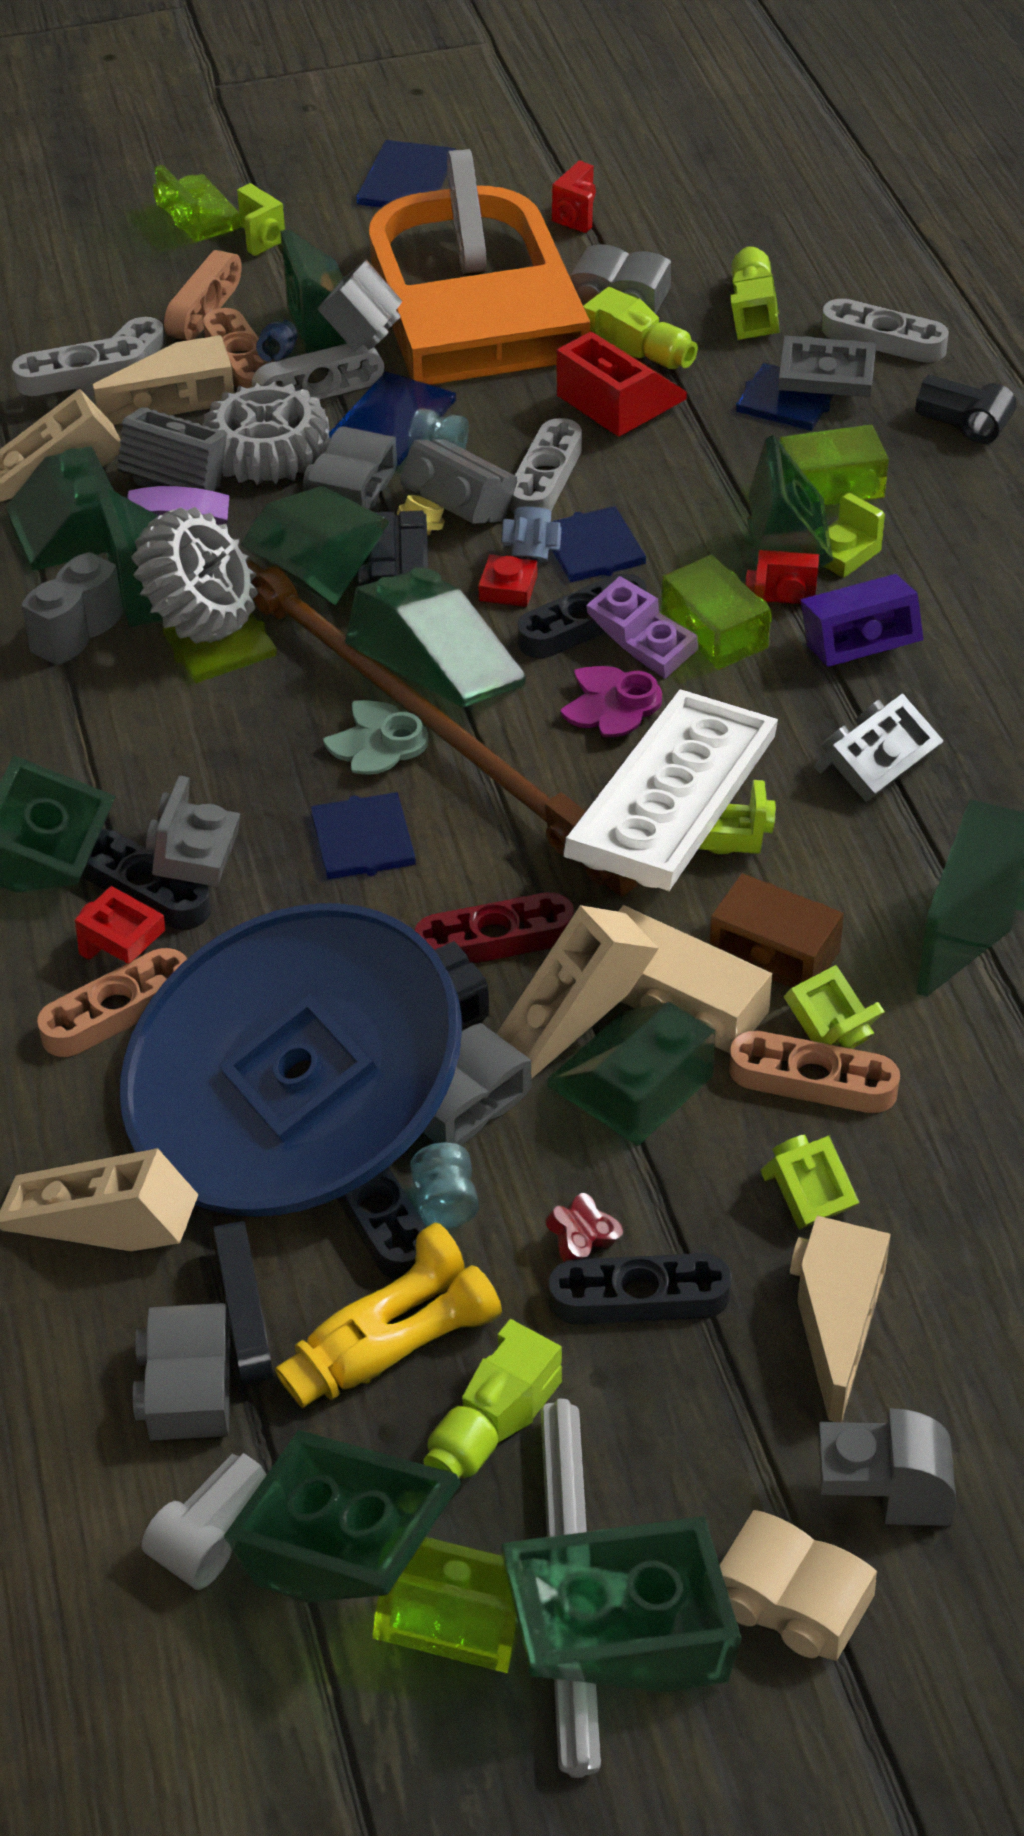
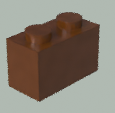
M742 873L711 915L710 945L771 972L773 981L793 988L829 969L840 952L844 913L830 908L823 903L812 901L779 888L772 883L764 882Z

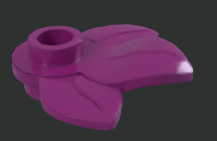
M609 666L575 669V679L585 694L561 709V716L577 727L593 728L599 726L600 734L603 737L623 736L638 728L642 717L655 713L661 707L662 690L657 684L656 679L651 674L643 671L624 673L619 668Z

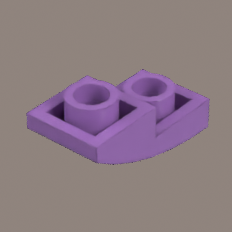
M157 486L130 490L126 498L123 523L143 532V529L148 526L150 521L170 510H176L180 507L189 510L196 507L202 515L212 513L216 525L226 524L229 495L180 486Z
M621 576L586 605L588 614L613 640L634 658L664 679L698 650V636L659 613L658 598Z

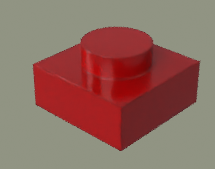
M489 554L478 585L479 601L527 607L538 576L537 560Z

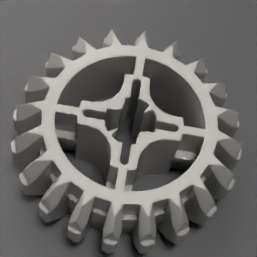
M273 381L269 386H260L257 382L254 387L247 389L238 386L235 394L222 393L221 401L212 402L210 411L204 414L203 426L216 428L218 431H225L227 433L222 473L225 477L236 475L239 483L248 479L254 480L256 485L268 480H272L277 484L278 479L282 478L295 480L296 473H305L309 464L314 465L321 455L325 440L329 437L328 417H326L325 409L321 407L319 399L310 397L308 390L295 391L293 384L279 387Z
M182 507L170 510L150 521L148 526L143 529L140 537L135 540L138 550L131 556L134 563L139 567L133 576L141 581L144 587L139 595L148 597L152 603L150 613L158 612L163 617L164 628L175 626L176 633L180 639L189 636L195 644L202 641H208L209 643L215 640L219 641L240 629L242 624L248 621L249 614L255 610L252 599L258 594L257 589L250 583L256 576L255 572L248 569L246 564L250 556L242 554L238 547L239 539H232L228 535L226 524L216 525L212 513L202 515L196 507L185 510Z

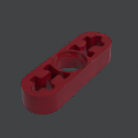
M545 892L432 914L421 919L417 923L415 931L433 949L455 941L468 956L469 963L473 962L474 964L553 948L574 916V907L565 896L558 893ZM545 918H551L552 923H547ZM520 922H524V929H520ZM499 924L508 928L509 932L500 937H488L483 935L480 930L487 925ZM466 932L470 933V940H465ZM435 939H443L445 944H437Z

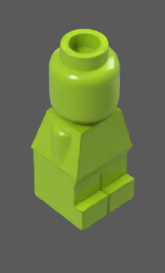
M746 247L735 255L731 265L732 282L735 292L734 295H731V305L738 340L780 333L779 310L769 258L762 250L756 247Z
M608 286L583 306L590 320V331L632 357L642 358L646 356L648 360L668 369H677L680 366L688 368L696 358L698 346L695 342L691 341L689 333L669 323L659 322V317L640 298L637 299Z
M510 1319L498 1333V1349L486 1359L483 1358L462 1396L463 1406L451 1409L430 1434L427 1442L429 1453L424 1458L427 1470L439 1481L448 1485H454L459 1478L474 1476L494 1452L499 1442L533 1423V1418L562 1383V1366L560 1365L562 1363V1346Z

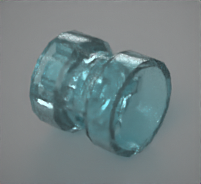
M418 409L413 417L409 431V450L415 440L432 441L436 439H445L466 449L469 433L467 418L454 414L444 418L439 417L434 410Z
M444 1142L429 1145L418 1151L413 1156L410 1166L413 1184L419 1190L416 1195L418 1214L424 1224L430 1226L437 1222L446 1229L463 1225L474 1218L479 1210L476 1187L470 1181L472 1165L467 1150L458 1144Z

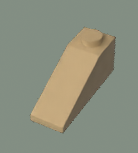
M218 335L176 342L93 383L96 406L113 425L121 424L126 416L141 407H148L150 410H157L158 413H166V415L210 409L212 402L221 401L222 393L234 394L232 367L222 336Z
M81 389L77 390L0 449V502L87 478L101 467L111 463L120 454V438L113 423Z
M580 905L496 1034L531 1059L532 1078L535 1077L630 993L659 948L626 913Z
M157 1148L16 1175L0 1210V1229L2 1231L125 1251L167 1246L180 1243L199 1194Z
M816 1216L810 1238L799 1237L797 1240L790 1274L800 1276L797 1302L828 1419L834 1422H842L884 1278L891 1234Z

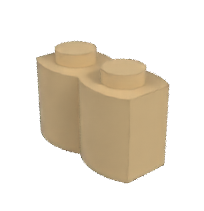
M753 1510L714 1573V1598L720 1603L724 1613L734 1621L745 1626L758 1624L777 1630L785 1644L796 1653L808 1658L821 1656L837 1661L875 1596L877 1571L852 1553L832 1544L816 1541L801 1529L779 1517Z

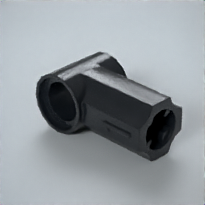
M928 374L923 380L920 392L916 398L915 412L923 417L961 427L963 433L970 440L979 444H988L996 440L1016 411L1017 402L1014 394L1001 384L990 383L978 389Z

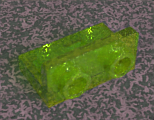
M164 165L155 167L156 183L153 184L152 189L159 208L165 209L172 216L176 226L179 229L183 228L195 243L241 228L239 211L203 173L188 175L178 181Z

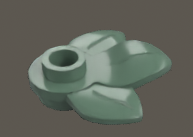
M368 700L352 702L355 727L323 738L324 746L333 756L347 762L352 761V773L365 775L384 772L391 769L399 760H407L420 755L425 751L429 742L428 731L419 717L412 713L400 712L392 704Z

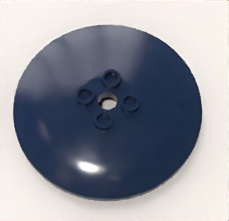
M340 903L298 905L255 917L231 928L197 950L167 978L151 998L131 1035L121 1071L120 1103L126 1133L134 1150L141 1152L158 1148L199 1194L195 1205L223 1214L251 1217L283 1215L325 1204L353 1191L384 1171L407 1151L435 1116L448 1092L458 1063L462 1038L461 1010L454 984L438 954L415 930L394 917L362 906ZM301 1061H311L309 1069L302 1076L293 1079L286 1078L292 1066Z

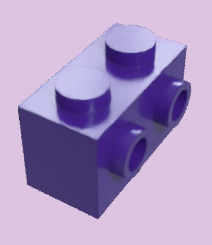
M897 574L800 599L807 646L827 667L924 640L918 593Z

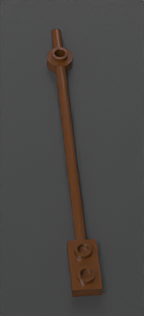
M248 558L246 561L247 567L256 574L250 583L258 591L253 601L263 614H272L277 619H282L289 615L408 712L419 717L424 725L547 823L546 836L549 843L559 854L564 855L566 837L586 813L584 809L562 792H559L552 798L548 797L298 597L294 585L280 568L270 566L264 570ZM576 861L583 866L591 880L599 885L605 884L620 897H623L637 886V881L606 870H594L582 862Z

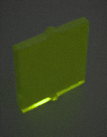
M252 613L249 614L248 621L242 624L240 629L219 641L215 640L211 643L202 641L195 644L189 636L180 639L176 633L175 626L163 627V634L174 650V660L183 663L195 683L277 656V649L265 632L264 622L257 621Z

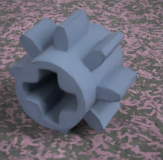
M518 507L515 508L514 520L503 519L501 543H503V547L512 548L511 556L537 560V563L547 562L549 550H560L562 527H560L559 522H551V511L548 509Z

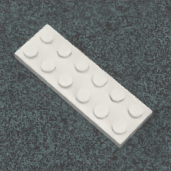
M680 689L566 837L563 857L582 862L594 870H606L634 879L646 887H658L670 891L774 739L778 719Z

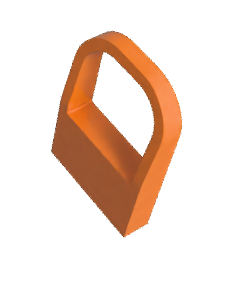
M477 186L481 217L495 219L514 228L525 242L533 267L415 285L405 284L390 244L400 233L414 226L454 220L450 190L443 189L404 196L382 207L372 218L369 226L371 263L373 268L403 301L396 309L401 317L392 325L414 387L557 365L556 349L590 332V320L538 207L525 196L500 187Z

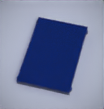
M385 140L356 196L357 205L382 208L388 203L404 196L440 190L447 176V152L456 150V148Z
M385 371L329 432V438H332L333 434L340 427L396 437L397 466H399L408 456L415 440H422L455 403L456 393Z

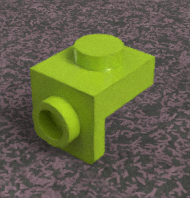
M251 183L237 189L240 224L245 229L247 251L256 256L286 241L283 203Z
M753 780L749 805L729 804L699 847L700 850H708L716 854H729L731 852L761 853L763 834L773 833L776 811L775 801L766 799L765 781Z
M837 965L798 984L784 995V999L811 1041L834 1046L840 1045L850 1049L858 1047L875 1034L870 1026L885 1012L879 1002L865 1009Z

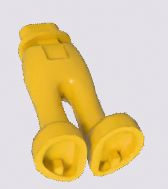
M434 1222L423 1229L416 1237L415 1264L409 1271L390 1285L349 1304L329 1317L310 1334L307 1342L301 1340L295 1344L296 1354L275 1367V1372L281 1383L302 1408L324 1394L332 1400L340 1395L337 1385L345 1390L354 1388L360 1383L368 1384L384 1370L426 1343L460 1327L484 1326L501 1316V1303L486 1275L473 1265L465 1269L464 1261L456 1242L441 1224ZM446 1292L411 1317L394 1324H388L410 1309L440 1293Z

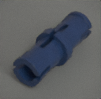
M278 320L268 324L262 329L256 344L258 355L267 362H271L272 359H275L276 362L287 357L296 345L298 338L296 326L289 320H283V322Z

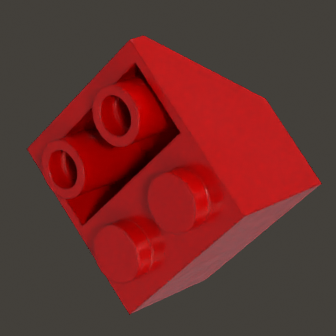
M592 331L556 349L557 396L618 437L687 399V392Z

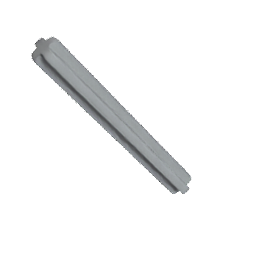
M557 1399L555 1403H548L542 1407L541 1429L558 1767L561 1772L568 1773L571 1778H583L585 1775L595 1774L599 1771L601 1757L580 1416L577 1406L571 1405L568 1399Z

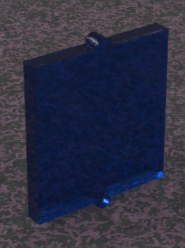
M763 363L752 381H746L745 392L736 404V412L812 431L823 412L830 411V401L834 394L778 390L780 367Z
M616 506L584 514L575 512L571 517L551 521L559 522L560 527H562L560 550L552 551L570 582L603 574L605 576H612L615 571L646 564L645 553Z
M398 792L359 798L354 795L346 801L311 806L327 879L364 873L374 876L377 874V871L416 865L415 854Z

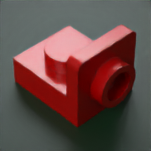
M579 160L552 184L553 222L587 233L592 228L593 201L596 194V187L593 184L594 165Z
M759 550L757 570L747 569L745 599L754 600L753 619H763L765 601L801 604L800 599L815 596L819 554Z
M111 886L94 902L86 904L75 919L79 955L91 960L103 949L125 963L130 964L165 931L164 915Z

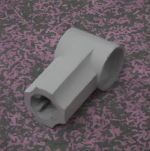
M243 1453L241 1456L231 1454L184 1504L180 1501L170 1502L155 1515L142 1539L143 1552L192 1588L201 1590L207 1587L217 1578L227 1564L235 1539L277 1496L275 1483L267 1476L262 1466Z

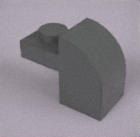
M889 1408L887 1423H819L818 1450L821 1495L883 1496L885 1525L952 1526L956 1507L950 1435L941 1423L922 1413Z

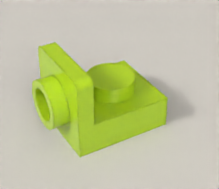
M847 493L840 499L839 519L807 541L806 553L819 554L820 565L845 578L881 551L885 519L884 512L859 497Z
M806 1135L789 1139L772 1149L775 1157L760 1170L765 1181L776 1178L798 1229L814 1224L816 1216L830 1218L859 1204V1200L829 1136L811 1143L808 1142Z

